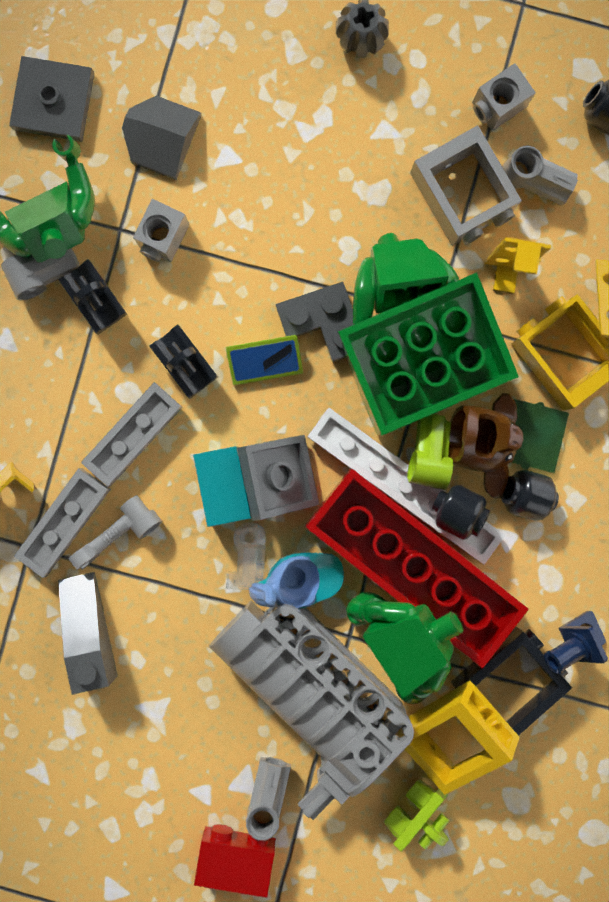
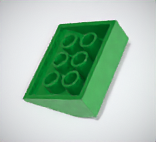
M477 272L338 331L364 406L376 434L381 436L519 377Z

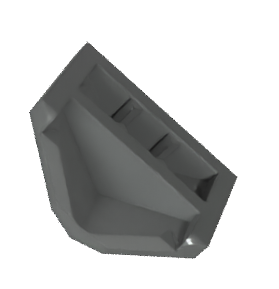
M154 96L129 108L124 118L122 131L132 164L177 180L202 116L201 112L159 96Z

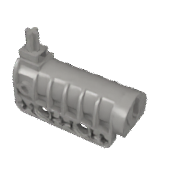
M251 600L209 645L258 696L321 756V766L317 770L318 783L298 803L303 813L312 820L334 798L342 805L349 796L354 797L364 791L403 752L413 739V725L406 714V709L401 700L306 607L298 609L293 605H278L275 603L274 607H268L263 612ZM280 613L285 617L290 613L294 615L293 621L289 618H285L282 621L278 617ZM296 628L297 633L293 634L290 630ZM314 638L321 641V644L311 648L306 646L304 642ZM321 652H323V654H322L320 657H317V656H316V655L320 654ZM333 653L336 658L331 660L329 658L330 654ZM332 664L336 667L334 671L330 669ZM345 668L349 669L347 675L342 671ZM348 677V683L344 684L342 680ZM361 680L364 684L354 690V686L356 687L358 681ZM364 693H372L369 697H360ZM379 699V704L375 703L373 709L368 707ZM388 707L391 709V711L386 713L388 719L384 721L382 720V718L384 716L386 708ZM402 727L404 735L399 738L395 734Z

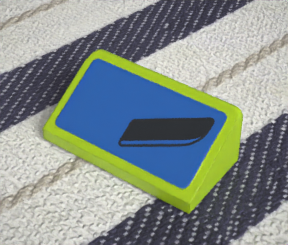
M297 335L226 347L233 386L303 373Z

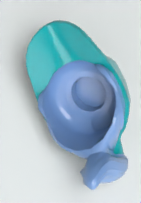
M304 552L290 554L280 558L271 567L268 576L264 580L252 583L249 588V595L256 604L264 607H274L276 603L278 605H293L298 609L305 608L334 596L340 590L344 579L343 565L337 556L328 553Z

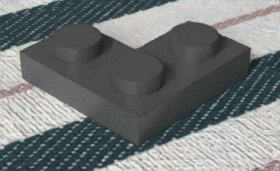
M344 282L275 304L285 336L297 335L298 337L321 329L331 361L334 362L346 358L338 331L354 324L353 308Z

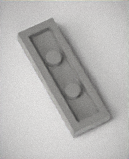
M154 382L81 463L107 487H111L183 407Z
M78 468L14 557L42 578L47 577L111 489L83 468Z

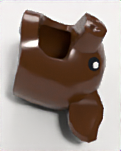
M502 393L493 402L492 410L461 405L456 408L450 421L448 457L453 459V465L484 472L483 485L485 491L495 499L501 498L509 478L508 464L514 460L516 451L523 442V433L515 424L518 416L516 402L509 393Z

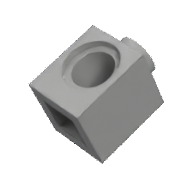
M514 63L479 87L472 102L474 105L473 109L477 118L482 123H487L491 131H493L526 109L536 92ZM499 95L504 97L508 104L497 103L493 96Z
M151 199L133 239L141 248L139 252L156 262H159L161 258L172 262L190 224L184 213L155 199ZM161 227L169 229V233L164 240H152V235L156 229Z

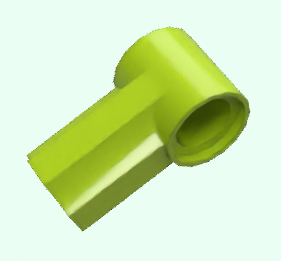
M432 414L418 420L415 451L411 456L407 472L409 483L446 490L449 486L453 472V459L448 457L451 422L447 421L445 416Z

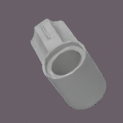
M528 145L518 148L502 166L515 189L525 188L561 206L567 202L578 181V174L544 159L539 150ZM516 162L523 163L527 168L528 174L521 173L516 167Z
M71 248L66 251L63 257L58 259L50 258L42 263H37L33 255L28 257L14 255L6 259L1 264V267L16 299L21 301L31 299L43 293L47 289L46 285L77 269L79 261Z
M261 757L246 817L247 831L257 840L272 838L279 828V817L291 769V764L281 759ZM258 811H267L273 818L270 822L264 824L257 822L253 815Z

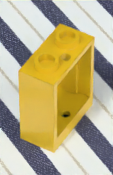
M578 294L567 301L563 296L555 300L544 309L548 313L545 318L540 322L532 318L516 331L520 337L511 343L563 411L575 408L609 382V353L604 352V348L609 342V337L600 336L599 320ZM565 314L603 361L567 390L530 343L532 339Z
M469 680L408 716L413 725L414 735L412 741L404 750L416 761L428 778L446 795L511 762L520 737ZM454 716L462 722L484 748L481 752L456 765L452 763L426 733ZM402 728L398 734L399 738L404 735Z

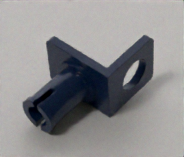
M586 611L559 627L564 642L544 654L548 667L556 674H561L576 662L599 664L607 662L608 657L602 646L606 643V639L594 613Z

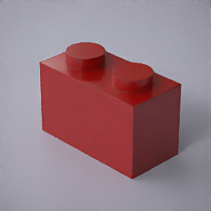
M227 825L205 826L199 850L194 886L267 898L275 855L276 838L257 840L249 833L233 831Z

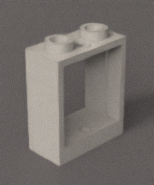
M478 125L415 160L410 172L452 246L460 241H463L465 245L473 242L484 234L482 229L494 223L495 227H499L515 216L513 211L522 201ZM474 154L501 202L461 224L434 176Z

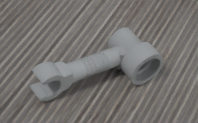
M136 495L120 507L125 515L92 542L72 554L68 559L76 570L79 568L84 569L108 545H111L130 528L139 539H142L154 531L162 523V520L154 510L149 511L138 495Z

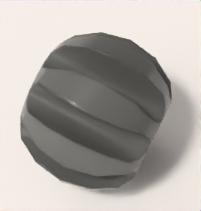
M359 0L358 4L349 2L342 9L341 17L336 21V35L340 38V46L346 53L354 51L356 52V58H366L367 52L376 54L384 46V40L389 36V21L385 18V10L379 3L371 5L369 0Z

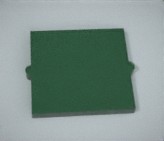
M514 399L518 414L515 424L523 433V442L521 447L517 449L515 458L511 463L521 465V468L524 470L530 467L555 473L569 412L545 407L543 402L533 404Z

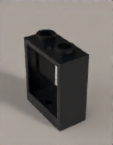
M515 627L484 668L473 661L451 683L455 689L469 680L477 686L522 646L552 681L506 721L519 736L569 692L572 687L564 679L568 674L566 669L561 674H556L548 667L544 655L540 651L544 645L530 629L524 633L518 627Z

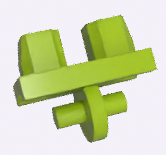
M419 779L405 795L420 809L414 819L399 806H396L384 821L390 832L397 838L393 844L401 852L421 828L425 833L418 843L426 850L433 841L441 846H445L449 841L443 829L450 820L443 813L434 822L429 819L448 794L444 795L440 789L435 791L431 786Z

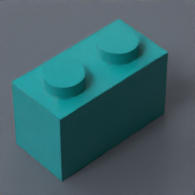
M238 446L193 455L207 527L252 518L237 450Z

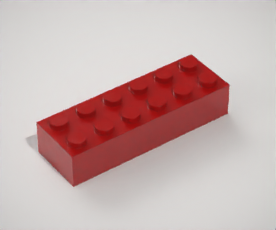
M353 468L347 471L305 524L308 530L399 602L410 603L415 607L425 604L436 619L449 612L456 614L462 624L463 633L453 637L450 641L482 668H484L529 610V608Z

